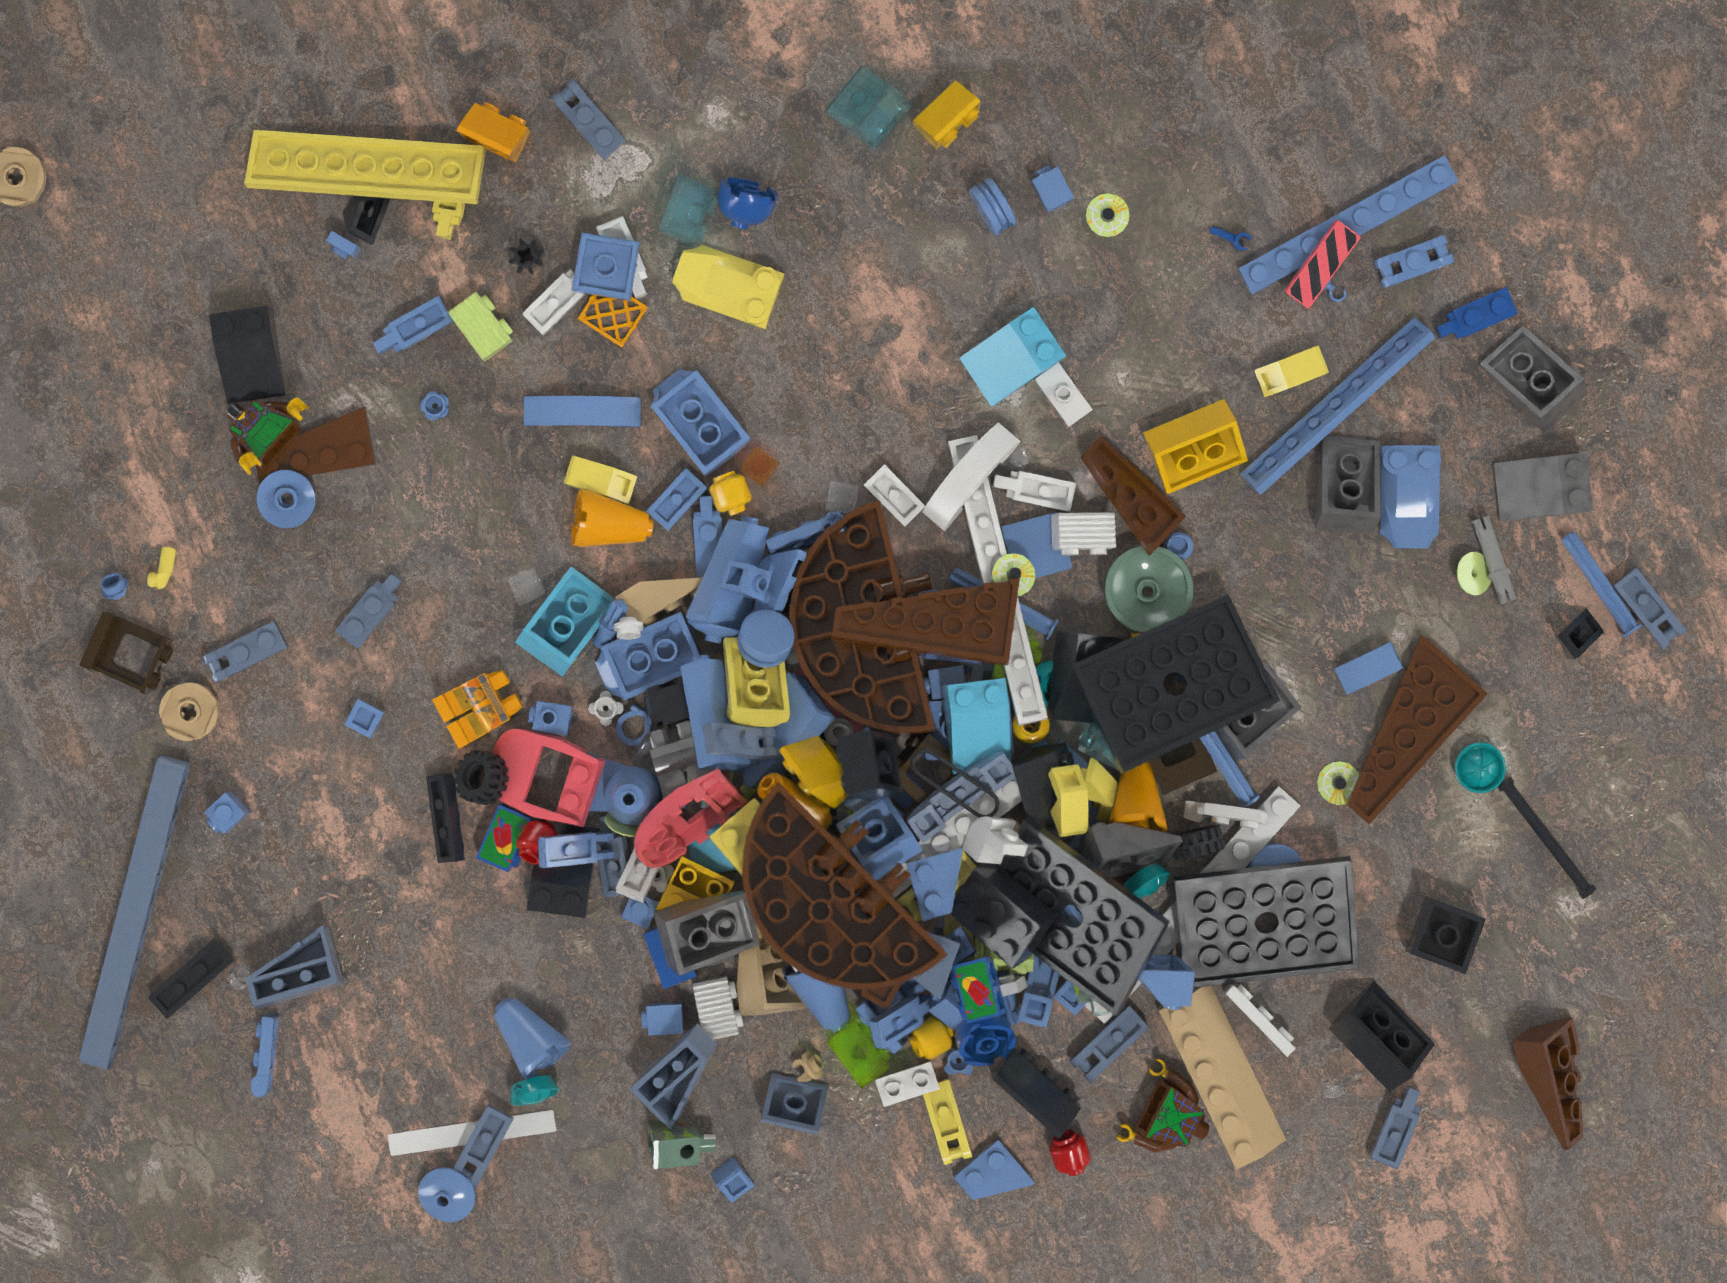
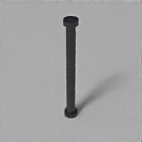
M1508 777L1502 781L1497 787L1500 792L1504 791L1579 889L1580 897L1584 899L1596 890V887L1587 882L1515 788L1513 785L1514 780Z

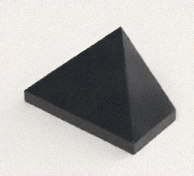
M354 196L343 210L346 231L370 245L374 244L391 198Z
M1588 609L1583 610L1558 635L1567 659H1577L1604 633V630Z

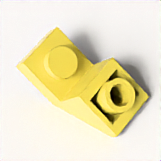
M1319 345L1254 370L1264 397L1290 389L1329 373Z
M572 455L564 484L580 490L588 489L621 503L629 504L637 476L611 466Z
M1090 757L1087 768L1081 767L1080 770L1088 788V800L1094 801L1093 807L1098 808L1095 820L1107 823L1113 808L1118 783L1096 759Z
M1079 764L1051 768L1048 775L1058 799L1051 810V814L1059 836L1064 837L1087 833L1088 788Z

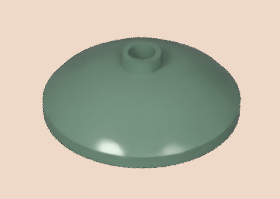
M1139 546L1122 554L1111 566L1105 582V598L1111 613L1123 626L1130 630L1144 633L1187 613L1193 599V581L1185 563L1173 552L1158 547L1148 556L1144 548ZM1145 587L1150 588L1153 595L1145 597L1142 594V589Z

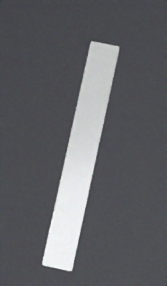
M548 1110L512 1116L514 1119L503 1139L555 1132L554 1111ZM479 1121L388 1134L390 1155L395 1156L466 1145Z

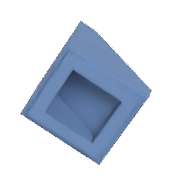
M734 1157L711 1173L716 1186L731 1203L755 1186Z

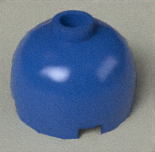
M728 177L726 182L723 178L718 190V204L722 214L732 220V226L748 229L749 225L763 223L771 216L776 205L777 192L768 186L765 192L758 188V182Z
M1003 1015L969 1024L966 1023V1019L962 1020L957 1027L955 1035L960 1056L963 1057L967 1064L974 1066L995 1064L993 1059L1001 1055L1003 1059L1006 1058L1014 1049L1016 1042L1011 1024Z

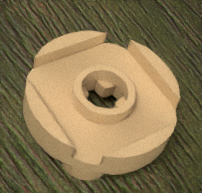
M9 147L2 150L3 152L0 153V202L12 207H23L37 202L46 185V170L43 162L32 152L20 147ZM15 169H20V174L23 175V180L19 181L18 185H13V181L9 179V174H14Z
M184 683L171 688L165 693L159 706V715L165 730L172 737L182 741L203 739L214 730L219 720V700L207 687L198 683ZM193 704L197 715L187 720L185 719L186 713L182 712V708Z

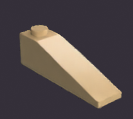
M756 927L760 945L739 953L736 987L740 1016L767 1015L807 1008L784 979L782 970L788 963L770 947Z

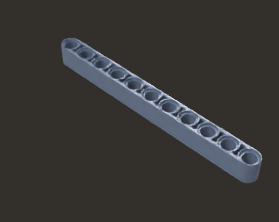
M161 754L157 759L83 1040L79 1063L109 1070L113 1063L190 767V762Z

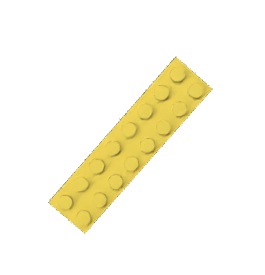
M254 130L244 183L247 188L478 204L486 150L484 146Z

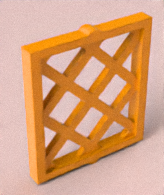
M592 295L577 319L622 348L633 330L637 328V324L648 307L631 296V301L639 306L628 308L627 300H623L625 309L614 311L612 300L617 299L607 297L597 300V295ZM608 301L611 312L600 314L598 303ZM594 304L596 315L586 317V311L590 305ZM640 309V314L636 321L631 322L629 312ZM626 312L628 323L617 325L615 315ZM612 316L614 326L603 328L601 318ZM597 319L599 328L587 320ZM629 327L625 338L620 339L618 329ZM615 330L616 339L605 333V331Z

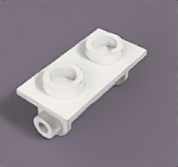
M931 1061L875 1079L884 1107L940 1089Z

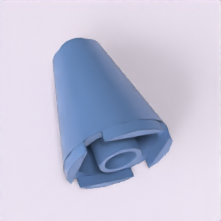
M635 766L623 768L613 774L607 782L604 791V801L607 810L617 821L626 825H640L649 812L663 800L659 780L656 776L645 768ZM627 793L634 796L633 804L627 802L625 798Z
M789 964L782 970L784 979L823 1029H830L832 1032H835L847 1025L846 1022L850 1018L845 988L815 980L800 971L796 972Z
M506 998L495 1007L497 1012L494 1015V1019L524 1080L540 1075L536 1071L537 1069L550 1068L569 1050L568 1046L571 1045V1042L517 998L513 1000Z

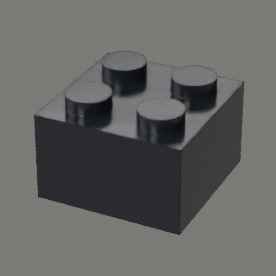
M866 730L838 737L837 757L842 763L843 770L841 784L847 796L872 801L903 794L894 736L874 730Z
M1425 896L1405 951L1466 974L1486 919Z

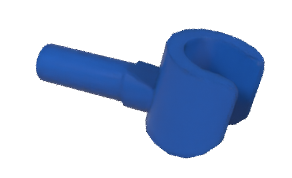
M1214 226L1210 230V233L1232 242L1233 248L1238 251L1247 250V248L1239 245L1238 240L1240 237L1252 240L1248 233L1235 235Z

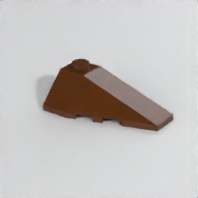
M1565 1018L1528 1028L1513 1040L1514 1053L1517 1057L1519 1068L1563 1150H1569L1583 1138L1582 1102L1580 1099H1577L1576 1094L1577 1083L1581 1082V1072L1575 1071V1055H1580V1049L1573 1018Z

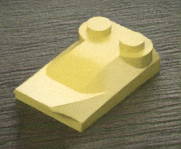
M701 245L693 249L683 250L672 283L680 292L683 301L766 330L785 273Z
M725 637L723 647L728 696L727 718L732 723L742 726L775 727L787 722L790 717L785 662L768 668L753 665L739 652L737 637Z

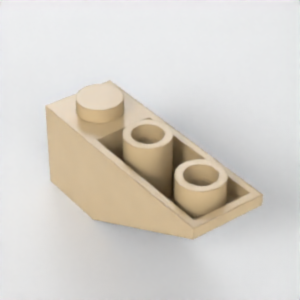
M702 578L642 581L620 593L615 598L616 600L623 599L624 603L628 605L625 615L637 618V621L642 622L643 628L657 621L654 615L664 609L668 614L682 605L680 599L689 594L694 598Z

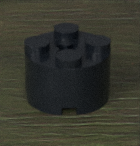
M682 677L674 680L676 685L664 687L663 684H659L646 689L648 695L644 697L654 731L661 729L660 725H667L669 730L677 728L676 724L690 720Z

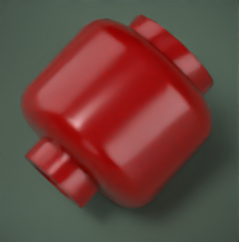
M544 819L526 823L516 841L519 856L530 864L538 865V837L557 836L558 833L554 830L555 826Z
M1066 1130L1059 1139L1056 1136L1053 1137V1141L1049 1145V1152L1055 1169L1069 1176L1083 1173L1085 1167L1091 1161V1154L1084 1136L1080 1133H1075L1073 1130Z

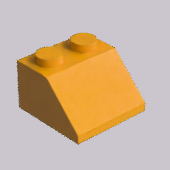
M484 102L482 106L474 103L458 125L456 131L463 139L476 145L484 146L486 150L516 163L531 133L529 128L525 127L526 121L512 114L508 119L498 114L499 108L487 102Z

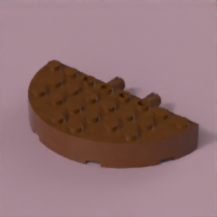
M880 500L849 512L833 526L827 528L806 554L805 560L800 565L796 575L797 579L793 586L789 609V619L795 633L794 650L803 672L813 687L831 706L849 719L868 728L890 734L921 735L937 732L919 658L921 653L831 639L836 607L867 602H882L898 597L906 598L907 595L933 590L929 572L904 579L899 575L883 504ZM846 525V526H847V530L840 532V531L843 529V527Z
M778 782L767 794L751 821L742 856V883L745 899L756 927L770 947L784 961L801 973L815 980L849 989H878L894 986L925 973L945 958L948 953L892 898V893L911 874L904 870L896 878V875L904 868L897 862L880 881L875 880L850 855V850L865 835L869 834L867 829L863 827L854 835L853 833L862 825L855 819L838 838H833Z

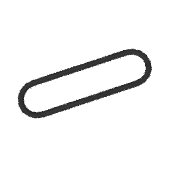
M920 749L913 754L911 758L912 771L970 813L980 818L984 816L993 817L998 812L1000 802L992 791L935 751ZM922 753L933 755L986 792L995 801L994 810L990 814L982 815L916 769L915 760L917 756Z

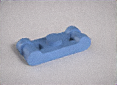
M1442 235L1374 260L1376 269H1380L1383 277L1381 280L1383 288L1455 263L1453 255H1449L1446 244L1448 241L1446 236ZM1435 248L1438 259L1430 262L1427 251ZM1397 262L1401 273L1394 275L1391 264Z

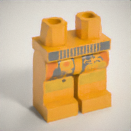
M504 669L490 674L488 672L483 673L432 699L444 723L472 709L473 712L446 726L458 749L464 748L513 719L512 715L524 707L517 693L504 700L500 695L498 689L511 683Z

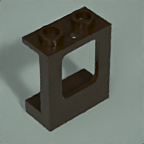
M102 612L79 666L100 672L140 690L142 694H149L151 690L155 691L162 677L159 671L163 663H168L173 653V648L170 647L173 640L111 612ZM126 634H131L159 647L146 678L117 667L113 662L120 643Z
M930 733L911 735L904 744V750L899 756L897 755L902 790L918 805L929 796L906 774L907 769L911 765L913 754L920 749H930L951 763L950 752ZM950 767L948 768L951 770V775L946 780V782H948L950 779L958 775V773L952 774V769Z
M1200 738L1192 742L1195 754L1186 760L1169 767L1163 765L1160 757L1149 761L1161 794L1165 795L1218 772L1211 755Z

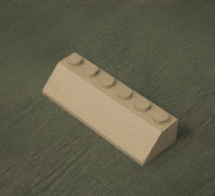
M1212 986L1193 989L1191 1006H1181L1179 1010L1166 1009L1163 1005L1157 1006L1236 1170L1264 1157L1286 1141Z

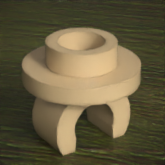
M810 1051L803 1053L802 1059L795 1060L791 1064L792 1068L804 1067V1074L797 1078L798 1082H808L812 1078L817 1080L822 1077L823 1062L817 1054H813Z

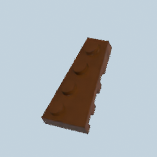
M364 406L296 436L265 472L256 465L259 484L268 475L279 470L296 471L306 477L376 465L367 408Z
M1102 436L1080 457L1148 556L1160 546L1186 517Z

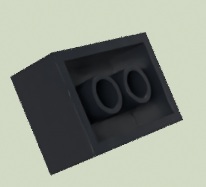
M983 863L973 869L954 899L952 913H949L1012 969L1032 956L1057 918L1056 914L1002 867L992 863Z

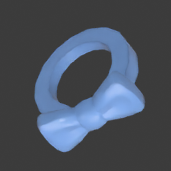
M637 703L631 704L630 711L624 713L616 724V732L619 739L629 746L643 744L649 738L652 728L648 711ZM639 715L645 720V732L640 738H629L623 731L624 721L627 718Z

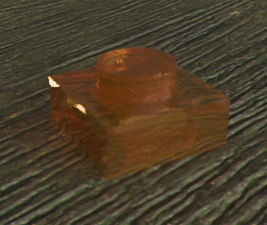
M755 446L739 470L763 487L780 463Z

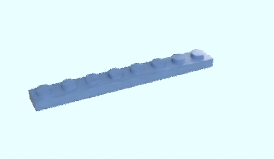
M1444 155L1240 267L1238 271L1251 295L1300 269L1336 219L1360 236L1457 183L1458 179Z
M1415 317L1410 320L1240 473L1244 481L1260 495L1265 492L1434 340L1435 336L1432 331Z

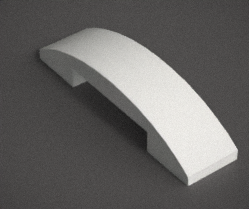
M998 422L957 463L935 491L922 512L942 530L946 531L963 511L962 506L995 467L999 463L1003 464L1021 441Z

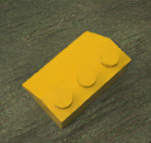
M1225 399L1143 432L1150 456L1167 494L1248 461L1237 421Z

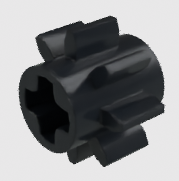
M520 239L521 246L517 249L510 247V250L515 253V258L510 259L509 263L519 264L517 268L518 274L527 269L531 275H534L533 268L537 265L544 267L542 262L539 261V256L544 255L545 251L535 250L537 246L535 240L530 245H526L523 239ZM531 250L530 254L534 257L533 261H526L525 264H522L521 253L527 254Z

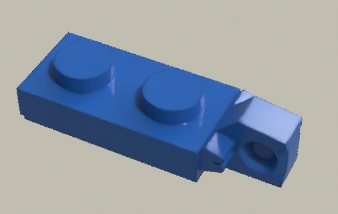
M1507 287L1451 311V313L1446 315L1449 322L1434 329L1439 339L1454 333L1456 339L1464 338L1515 316L1518 312Z

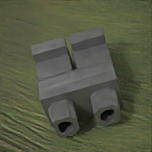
M690 720L676 724L681 740L670 743L666 728L650 732L652 749L649 751L663 799L678 787L688 783L684 771H687L690 782L714 771L698 768Z

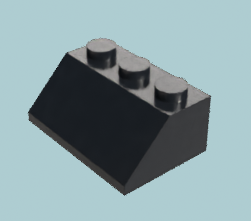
M1066 742L1034 747L1013 766L1027 818L1030 817L1061 841L1076 835L1059 836L1051 814V810L1058 799L1048 774L1051 768L1074 765L1073 755L1068 751Z
M1375 981L1370 983L1345 1007L1328 1028L1389 1092L1412 1078L1435 1045Z
M1014 1047L1011 1053L1002 1059L992 1070V1080L1059 1139L1080 1111V1105L1077 1103L1080 1098L1068 1087L1062 1090L1055 1083L1058 1078L1046 1067L1041 1071L1035 1066L1033 1062L1036 1059L1025 1048L1019 1051Z

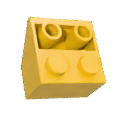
M955 80L913 120V126L936 150L940 146L947 148L958 137L957 130L963 125L968 128L978 119L981 101Z
M815 736L783 746L779 750L785 758L782 762L784 767L793 776L795 774L801 780L798 782V786L808 797L812 795L819 804L826 803L834 809L849 797L846 795L841 784V776L843 775L842 763L828 742L819 736Z
M681 856L656 910H661L679 902L730 893L735 881Z

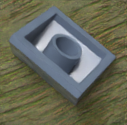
M771 1073L760 1122L818 1135L829 1085L811 1081L798 1082L797 1078Z

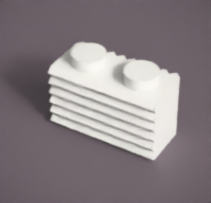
M1056 513L1051 515L1052 550H1061L1062 556L1079 555V550H1089V555H1107V550L1116 548L1115 513Z
M728 975L694 981L692 985L701 1028L713 1040L739 1035V1027L744 1025L743 1018L740 1016V1010H735L733 998H738L735 980L729 981Z

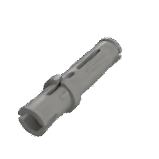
M1490 515L1481 518V520L1471 521L1490 572L1487 576L1489 580L1493 581L1499 605L1507 603L1508 600L1510 602L1518 599L1509 577L1511 571L1510 568H1506Z

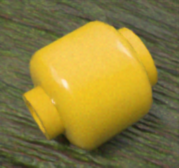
M731 471L713 478L714 483L710 486L709 491L717 511H728L730 516L745 511L746 507L744 504H747L752 499L745 477L741 474H735V471Z
M1015 713L1012 717L1013 735L1022 743L1032 744L1040 742L1049 732V719L1034 722V726L1031 723L1018 726ZM1030 727L1032 730L1028 731L1025 728Z
M932 1016L924 1020L920 1027L911 1032L909 1042L919 1058L924 1057L928 1060H933L951 1049V1037L954 1036V1031L937 1017Z

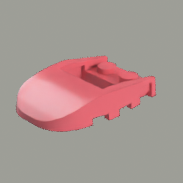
M527 728L511 729L503 733L492 751L493 754L501 756V759H504L506 762L504 766L508 767L509 771L505 773L506 776H509V782H505L507 789L506 791H501L503 796L498 800L534 818L584 827L606 760L589 755L583 747L573 744L554 733H544ZM544 746L573 756L556 812L526 802Z
M718 768L678 787L649 812L636 832L634 840L635 853L638 859L649 868L665 866L685 855L686 847L694 841H697L699 844L709 838L708 831L718 823L722 826L731 818L730 815L749 802L741 790L737 789ZM693 799L697 803L704 799L710 805L699 811L689 820L680 815L683 813L681 807Z

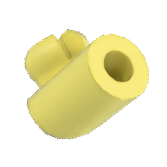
M163 547L161 549L158 573L150 572L148 574L147 584L149 587H157L158 590L166 587L174 569L175 549L170 547Z

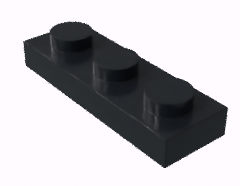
M453 773L426 776L437 862L465 860L464 843L461 835L460 814L458 812Z
M215 938L150 994L148 998L164 1017L168 1019L235 960Z

